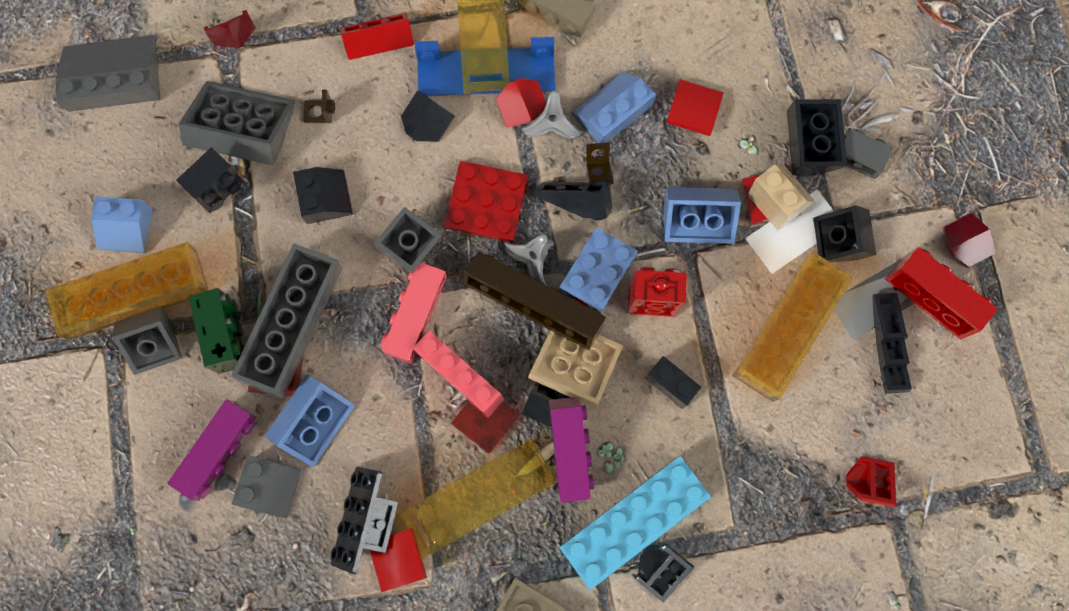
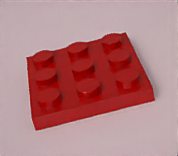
M460 161L444 228L513 243L528 174Z

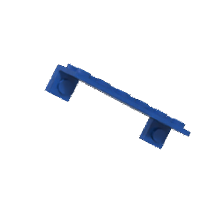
M532 37L531 48L440 51L438 41L415 42L418 90L426 96L499 94L508 83L519 78L538 81L542 92H552L555 90L554 37Z

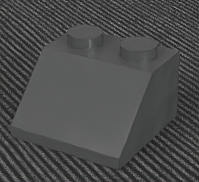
M404 207L374 245L381 254L394 264L413 273L443 236Z
M162 306L114 323L112 338L134 375L181 359L182 356L173 326Z
M247 455L232 505L287 518L302 470Z

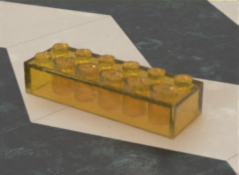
M185 242L46 289L45 293L57 335L73 340L114 326L116 321L160 306L166 308L189 300V295L208 291L209 289L197 250L191 244Z
M811 251L801 262L732 376L772 402L781 399L852 281L853 276Z

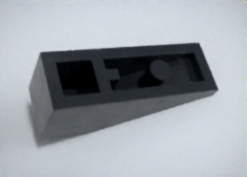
M542 182L535 192L536 197L582 218H592L593 220L607 219L613 208L609 182Z

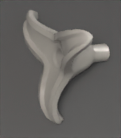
M555 90L550 93L546 107L539 117L530 125L522 127L524 134L530 137L554 131L565 138L577 139L583 133L563 113L559 94Z
M540 235L528 244H511L509 241H505L507 255L516 261L525 263L529 276L549 286L543 277V263L548 250L554 247V242L548 239L547 235Z

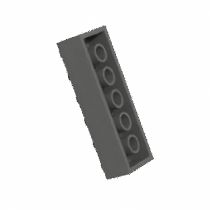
M293 243L231 375L233 379L282 400L284 399L341 273L342 267L338 260Z

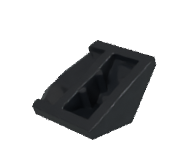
M419 90L416 91L401 115L405 133L419 142H439L455 118L454 114Z
M668 544L649 545L640 555L637 581L664 603L693 570L694 566Z

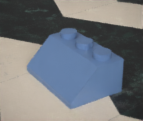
M623 71L575 109L572 115L597 143H605L652 107L656 94L640 77Z
M666 187L664 242L735 244L741 206L737 189Z
M307 374L265 437L277 447L314 468L355 405Z

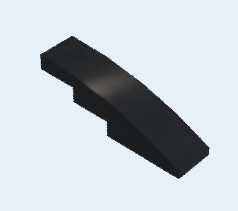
M874 294L872 296L874 327L885 394L910 392L912 387L907 370V365L910 361L905 344V339L908 336L898 294Z

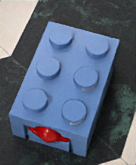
M596 227L562 282L559 293L569 298H574L586 307L595 309L602 314L638 251Z

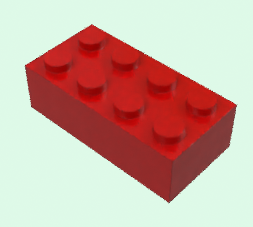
M917 247L901 258L885 278L888 283L960 340L981 332L998 310L989 298L973 290L970 283L959 279L948 266L940 264L929 251Z

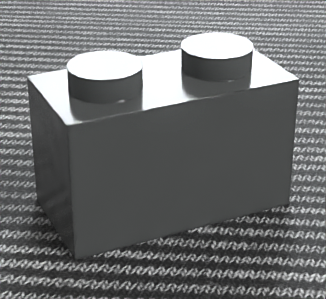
M850 128L844 135L847 167L876 179L884 171L893 147L887 145L881 139L867 136L861 130Z

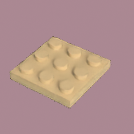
M550 330L528 378L571 398L579 397L580 402L596 409L623 345L598 335L591 349L587 350Z

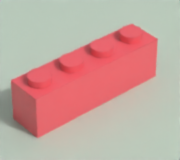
M421 262L413 273H409L408 280L410 283L408 288L403 289L401 292L399 310L394 311L391 316L390 324L392 326L389 334L385 333L381 340L380 346L383 347L382 351L384 354L412 364L416 355L413 347L422 339L447 279L445 271Z
M428 331L413 347V350L420 358L487 418L504 401L500 392L431 331Z

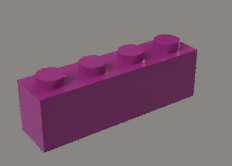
M579 397L549 400L560 502L591 499L590 490L594 489L593 475H588V467L592 466L591 453L590 451L586 452L585 444L590 443L588 428L584 429L583 421L587 420L586 405H581Z
M226 399L167 484L190 500L199 501L204 499L212 488L210 486L212 481L224 472L226 468L225 463L228 458L234 456L239 450L241 439L253 430L255 426L254 421L257 417L233 401Z

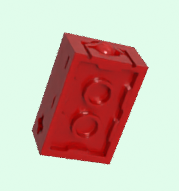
M641 267L640 270H636L629 285L628 314L676 317L686 303L687 273H681L679 269L675 268L665 269V272L655 271L653 267Z

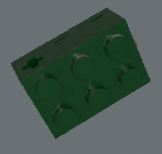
M219 288L189 295L204 367L218 374L234 370L245 345H242L240 337L243 336V329L240 322H237L235 313H238L236 301Z

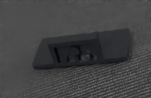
M357 466L351 475V487L349 495L344 501L343 518L337 528V541L330 555L331 566L356 574L363 549L386 553L398 502L377 497L382 477L381 471Z

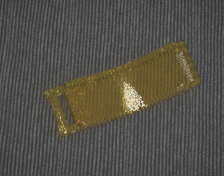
M457 0L464 95L476 91L503 90L510 83L504 0ZM502 74V80L470 82V76Z
M530 440L399 513L397 518L399 522H403L406 530L413 528L421 557L424 559L557 482L534 440ZM416 514L432 544L431 546H426L411 516Z

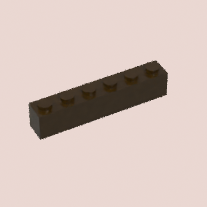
M478 251L464 271L463 285L587 350L591 349L603 328L606 316L602 315L599 311L590 309L578 300L559 293L555 288L548 287L538 282L535 278L522 274L514 267L497 261L491 255Z

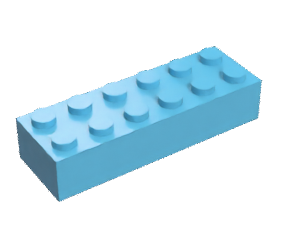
M676 457L569 538L559 548L586 586L591 590L706 502L711 496L682 457Z

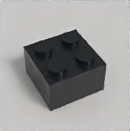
M212 147L176 179L209 213L213 210H218L223 205L224 200L229 195L235 194L244 182L233 167Z

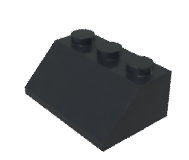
M841 99L794 100L787 109L792 175L815 176L846 168L847 158Z

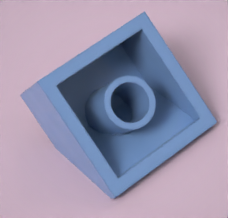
M95 196L91 221L97 249L146 253L153 208L144 200Z

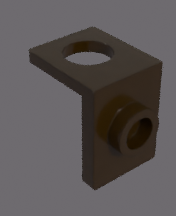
M322 89V100L304 101V123H332V114L335 113V101L331 99L327 89ZM313 106L321 107L322 114L319 117L309 115V111Z
M609 142L586 145V167L589 182H609L610 185L614 184L610 166ZM596 149L604 151V155L599 158H595L591 154Z

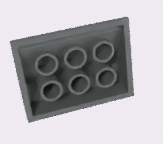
M155 35L63 47L55 78L56 101L68 112L161 100Z
M206 81L179 122L182 145L206 151L212 147L219 154L273 165L281 151L295 106V100Z

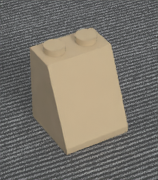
M774 164L756 178L748 193V197L777 231L816 202L785 166Z

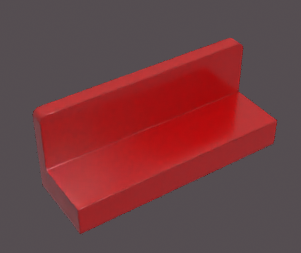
M407 12L340 27L349 60L414 45Z

